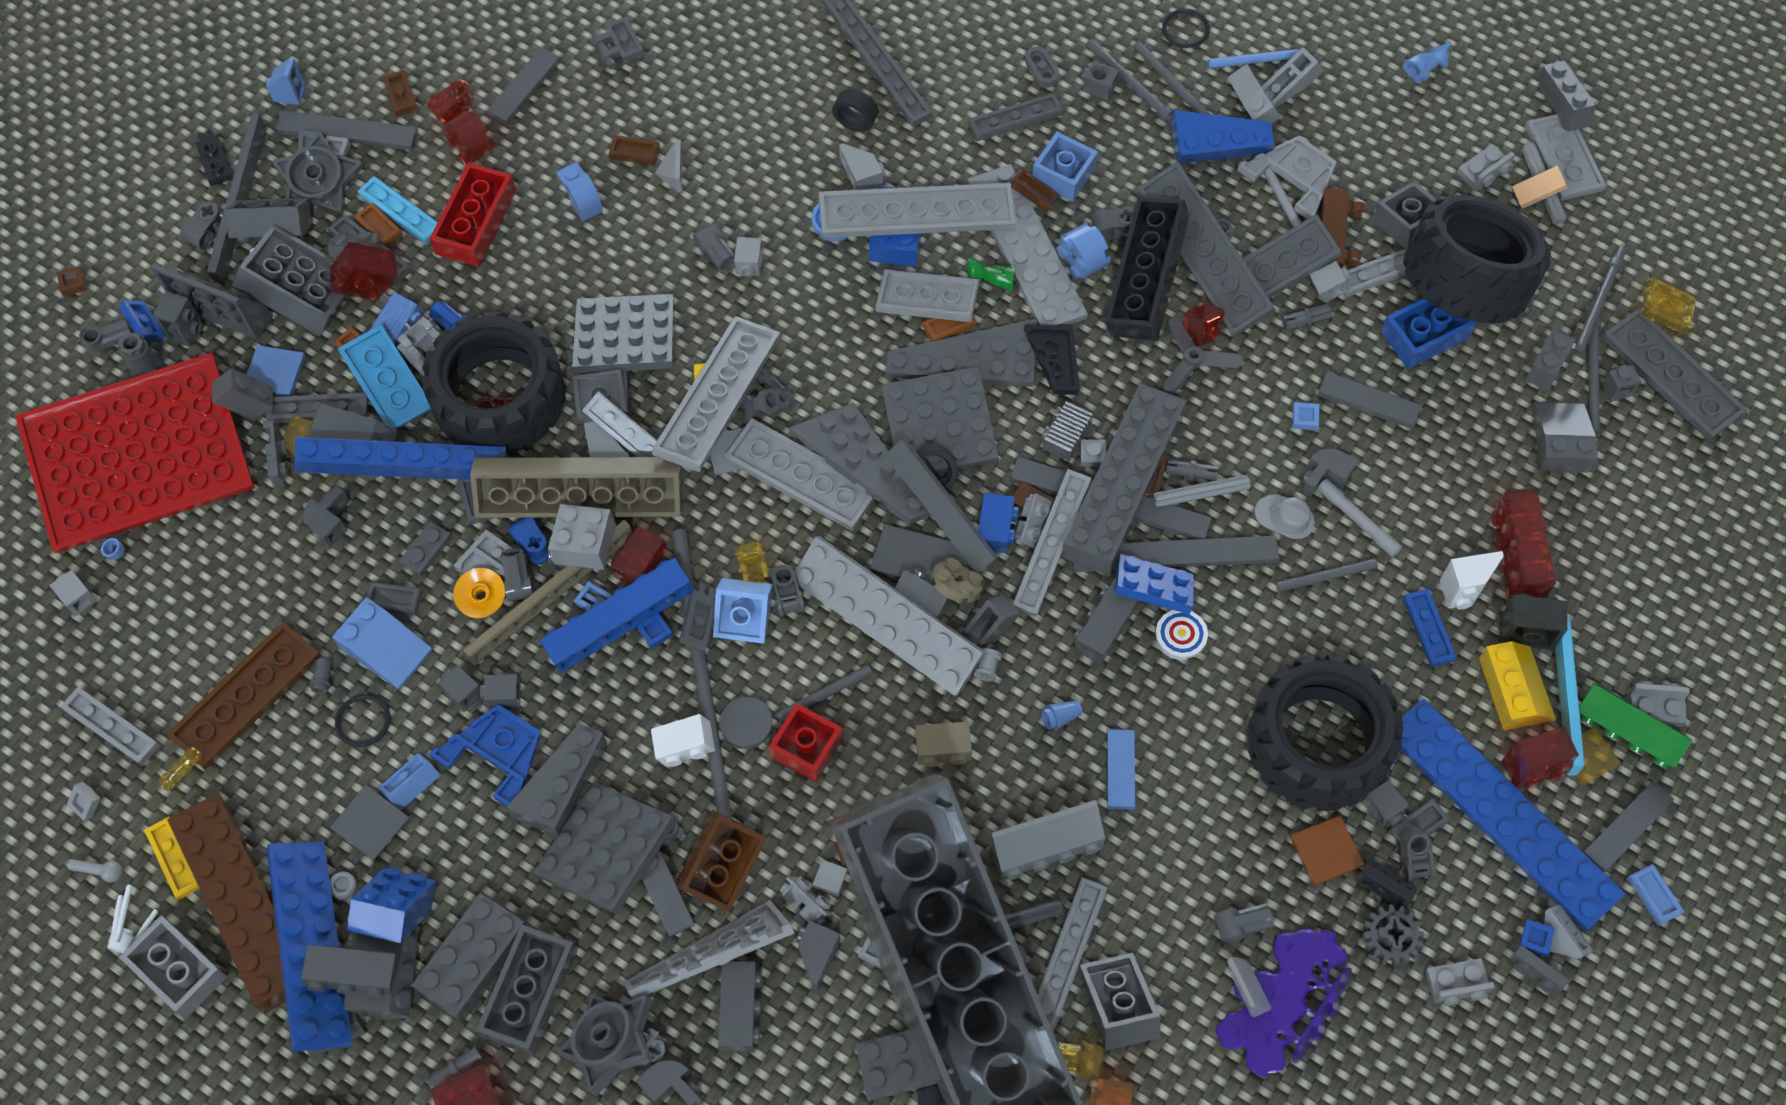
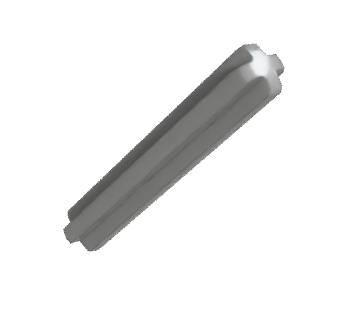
M1534 143L1525 144L1522 148V153L1532 176L1546 171ZM1557 194L1543 199L1553 224L1565 222L1566 214Z
M1247 475L1157 492L1153 494V502L1156 507H1163L1250 489V479Z

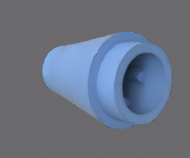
M1077 700L1048 704L1041 710V718L1047 729L1053 728L1054 730L1082 715V707Z

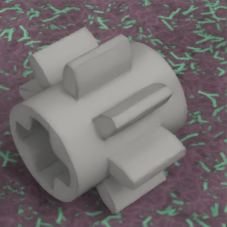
M649 1028L647 1033L642 1032L652 1061L658 1063V1060L666 1052L663 1044L666 1038L659 1035V1032L653 1028Z

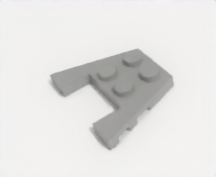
M1297 136L1274 147L1273 151L1256 155L1255 159L1249 162H1241L1237 171L1255 182L1268 168H1271L1274 172L1306 193L1295 204L1294 211L1309 219L1316 214L1337 161L1302 137Z

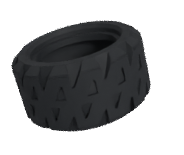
M1457 195L1438 199L1427 207L1406 249L1403 264L1406 267L1405 274L1410 283L1415 286L1417 292L1440 310L1468 321L1502 323L1512 318H1517L1526 310L1550 266L1551 252L1548 243L1543 238V234L1530 220L1518 211L1488 198Z
M485 312L483 317L471 315L455 322V328L452 330L445 329L434 340L435 350H428L422 365L425 375L421 377L424 394L440 430L446 433L450 441L456 445L506 447L507 455L521 451L527 443L530 446L534 445L547 435L548 427L553 428L562 413V404L565 403L566 387L556 351L549 337L540 327H535L531 321L515 314L508 317L502 312ZM496 360H510L520 363L532 371L530 382L523 393L506 405L496 408H476L463 403L457 398L459 387L464 378L473 369L484 363Z
M1327 654L1325 659H1321L1318 655L1297 658L1293 665H1283L1271 675L1268 683L1263 686L1248 723L1247 740L1250 743L1248 753L1255 770L1262 773L1261 780L1275 794L1286 795L1285 801L1305 809L1317 806V811H1336L1346 805L1351 807L1363 801L1367 794L1376 789L1395 762L1402 745L1401 738L1404 729L1402 713L1400 710H1397L1396 697L1386 683L1381 685L1378 675L1363 664L1358 663L1357 667H1355L1349 658ZM1306 700H1325L1343 707L1356 719L1361 727L1365 741L1364 755L1351 764L1339 767L1321 766L1308 761L1299 755L1288 742L1283 729V713L1291 706Z

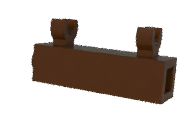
M1325 188L1321 199L1320 220L1342 252L1340 257L1325 266L1337 261L1340 268L1343 265L1354 268L1359 265L1361 251H1345L1347 217L1353 220H1361L1362 213L1364 212V203H1348L1349 191L1338 188Z

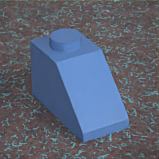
M288 58L274 68L271 78H268L267 91H269L273 102L301 104L306 84L295 58Z

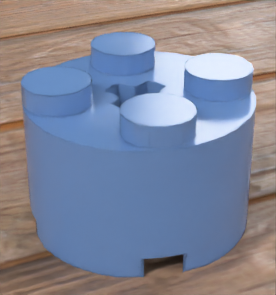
M1089 222L1061 235L1060 245L1057 246L1059 256L1062 259H1066L1070 266V274L1074 279H1084L1108 266L1111 262L1110 256L1106 257L1105 254L1108 246L1102 234L1095 226L1089 227Z

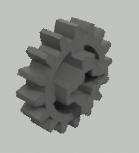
M1393 904L1388 906L1387 911L1379 907L1376 910L1377 915L1371 912L1368 916L1370 922H1365L1362 927L1368 932L1363 933L1361 937L1363 940L1369 941L1364 948L1365 950L1373 949L1372 959H1376L1378 956L1382 957V965H1385L1388 960H1391L1393 967H1397L1400 960L1404 965H1407L1410 962V957L1415 959L1419 955L1417 950H1421L1424 946V943L1419 941V939L1425 936V932L1417 930L1422 923L1421 921H1412L1414 917L1413 912L1405 915L1403 906L1398 911H1395ZM1385 920L1384 927L1376 929L1377 924ZM1410 942L1409 948L1401 952L1402 944Z

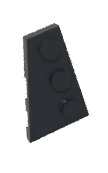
M1025 324V334L1053 394L1078 395L1080 385L1073 326Z

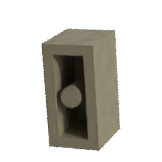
M969 721L915 726L918 765L924 764L925 767H936L940 763L951 762L953 765H962L967 761H971L972 748Z

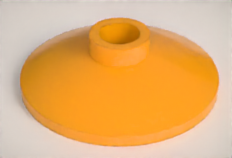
M471 569L465 572L455 584L453 592L455 604L468 617L477 619L489 617L497 612L504 602L506 594L504 582L497 573L490 569ZM480 592L486 593L483 599H477V595Z

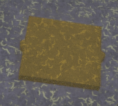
M1595 728L1582 734L1584 767L1574 777L1581 787H1584L1618 767L1621 762L1609 748L1610 744L1603 740ZM1563 745L1555 751L1566 765Z

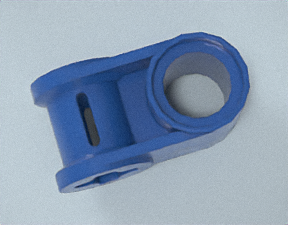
M524 517L508 527L511 536L517 545L524 550V553L532 563L537 565L544 564L550 559L551 555L545 536L532 517Z

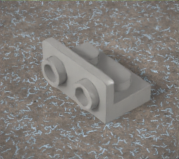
M1491 144L1460 166L1457 174L1472 189L1478 191L1483 186H1490L1500 174H1507L1513 167L1512 162L1515 154L1510 152L1505 156L1497 147Z
M1641 681L1636 683L1628 692V702L1669 726L1684 727L1687 723L1685 698L1690 692L1688 687H1680L1679 684L1675 683L1653 685L1650 681Z
M1482 958L1431 967L1425 970L1434 1004L1443 1002L1444 1006L1460 1003L1461 999L1471 997L1472 1001L1482 1000L1489 997L1488 994L1495 988L1493 982H1488Z

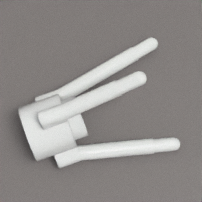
M131 885L126 886L124 897L119 895L117 898L112 932L107 949L124 953L149 928L158 914V910L154 909L135 937L132 936L134 931L123 928L132 890Z

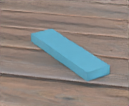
M373 176L357 191L361 198L368 203L373 202L387 217L426 245L430 243L429 238L437 221L378 178Z

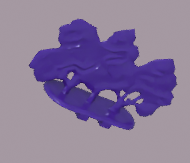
M1308 927L1275 936L1274 955L1280 966L1279 972L1272 974L1268 970H1261L1254 973L1271 1006L1270 1011L1253 1018L1234 982L1235 996L1239 997L1244 1003L1245 1008L1235 1013H1228L1216 1027V1034L1220 1038V1043L1224 1049H1240L1245 1047L1247 1068L1264 1078L1268 1073L1284 1070L1286 1061L1283 1051L1285 1046L1290 1043H1297L1293 1054V1062L1295 1064L1299 1063L1314 1040L1320 1042L1325 1034L1324 1023L1327 1018L1334 1019L1338 1013V1000L1347 986L1352 969L1350 967L1344 969L1335 983L1331 984L1329 978L1330 969L1338 968L1345 964L1348 958L1346 949L1336 943L1334 931L1323 929L1320 932H1316ZM1323 961H1327L1329 963L1328 968H1325L1323 966ZM1314 965H1318L1323 972L1320 975V978L1323 979L1321 982L1313 974L1312 968ZM1313 980L1316 982V985L1309 986L1308 982ZM1322 988L1328 994L1319 1009L1314 1011L1306 1006L1305 997L1309 991ZM1308 1015L1313 1019L1300 1037L1292 1027L1293 1023L1301 1019L1302 1016ZM1281 1033L1287 1036V1038L1281 1040L1277 1035Z

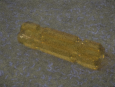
M190 747L184 753L185 757L181 756L167 770L168 773H164L159 778L158 785L166 791L171 790L176 785L175 781L179 782L193 768L192 765H196L202 759L201 751Z

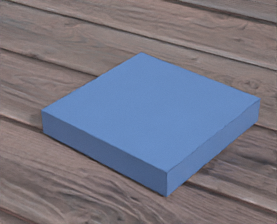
M257 345L246 375L273 388V396H293L306 356L303 352Z

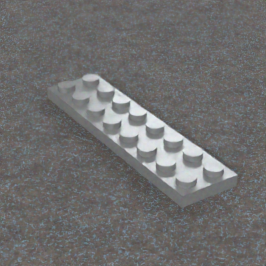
M1011 164L968 178L967 185L1010 183L1016 173ZM1012 189L1016 219L1015 229L990 231L1008 267L1011 264L1015 265L1014 279L1034 319L1037 318V325L1068 326L1087 319V312L1030 201Z
M1011 183L819 192L822 238L1015 229L1016 226Z
M735 316L654 445L652 455L700 472L777 344L780 332Z
M820 536L815 537L795 571L798 586L954 696L960 694L985 654L984 650Z

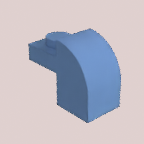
M578 162L556 172L557 178L569 194L572 207L582 222L603 212L597 190L589 175L584 173Z

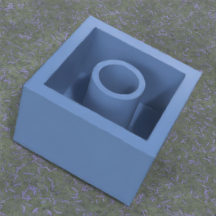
M1056 132L1033 165V176L1056 191L1060 196L1073 202L1096 169L1098 151Z

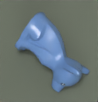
M1451 42L1432 47L1428 53L1414 55L1403 63V69L1413 78L1414 82L1421 83L1422 79L1426 81L1429 78V72L1438 65L1442 68H1446L1449 65L1448 48Z

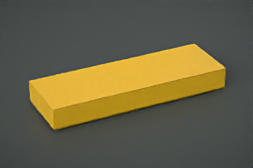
M167 817L144 829L175 898L180 900L199 890V887L167 821L170 817Z

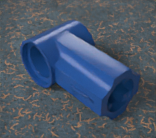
M444 301L434 304L429 313V317L443 330H452L456 327L455 322L468 317L466 315L461 316Z

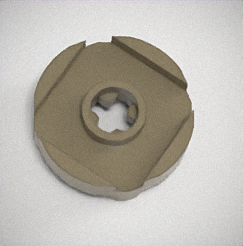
M948 558L946 562L938 563L930 576L931 581L934 579L936 582L934 585L936 590L954 601L959 602L961 598L968 599L967 603L974 602L982 590V575L962 566L954 558Z

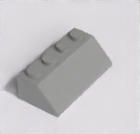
M1096 800L991 833L990 852L1000 879L1007 877L1008 880H1013L1021 877L1025 871L1031 869L1035 872L1048 868L1050 863L1056 861L1066 863L1073 860L1075 855L1084 852L1085 855H1091L1100 851V847H1103L1105 835Z

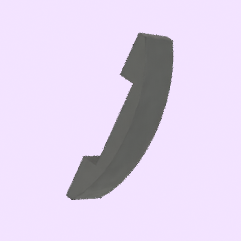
M1652 781L1583 853L1598 868L1605 872L1674 799Z

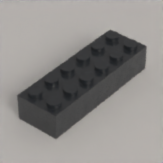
M1138 196L1105 319L1110 336L1158 341L1190 216L1185 200Z

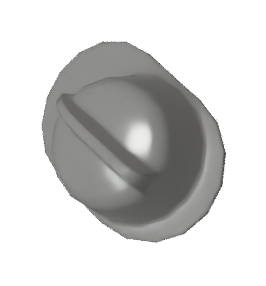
M1276 494L1267 495L1260 499L1255 507V516L1260 525L1288 538L1303 539L1309 536L1314 529V516L1307 504L1299 498H1287Z

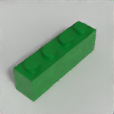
M1594 682L1579 704L1581 720L1592 726L1595 722L1605 727L1603 730L1605 734L1616 740L1619 737L1629 741L1628 747L1640 754L1645 750L1654 756L1652 761L1664 768H1667L1668 765L1676 768L1693 741L1690 737Z

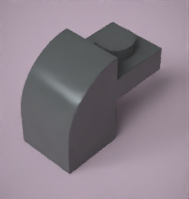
M1324 449L1315 453L1310 458L1306 469L1308 472L1302 480V483L1305 484L1302 494L1311 498L1317 487L1326 478L1342 490L1354 473L1358 460L1337 449Z
M337 485L331 491L326 492L319 503L311 498L304 511L306 524L314 537L329 549L347 532L337 515L350 501L344 490Z
M666 1060L655 1063L635 1080L655 1105H660L674 1091L687 1105L702 1104L698 1097L701 1093L692 1081L684 1082L691 1076L689 1069L677 1061Z

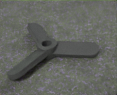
M1172 317L1168 320L1167 327L1184 357L1163 384L1164 392L1168 394L1176 393L1191 372L1200 366L1237 369L1242 365L1243 358L1239 354L1203 351L1200 347L1194 345L1178 318Z

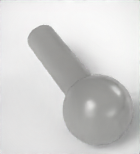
M70 859L68 870L100 875L108 883L118 881L123 874L122 866L116 861L97 864Z

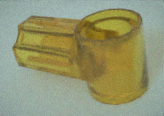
M1057 1042L1069 1071H1074L1082 1077L1101 1078L1104 1047L1088 1043L1078 1046Z

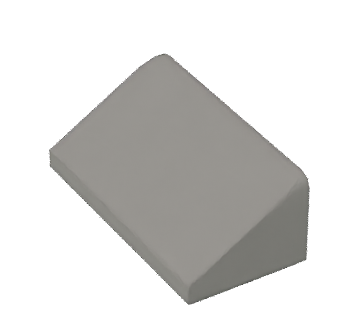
M1235 957L1228 958V970L1250 1015L1254 1018L1270 1011L1271 1006L1249 962Z

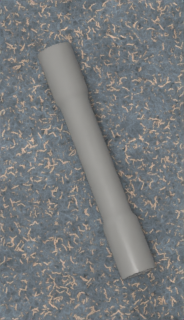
M1328 478L1320 483L1317 490L1372 537L1375 543L1390 557L1393 558L1403 547L1355 506Z

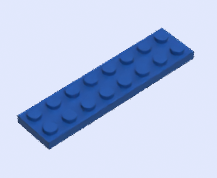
M324 842L268 844L266 850L292 1052L350 1047L352 1035L348 1011H344L345 994L338 993L337 989L325 988L323 992L311 991L302 982L308 945L339 948Z

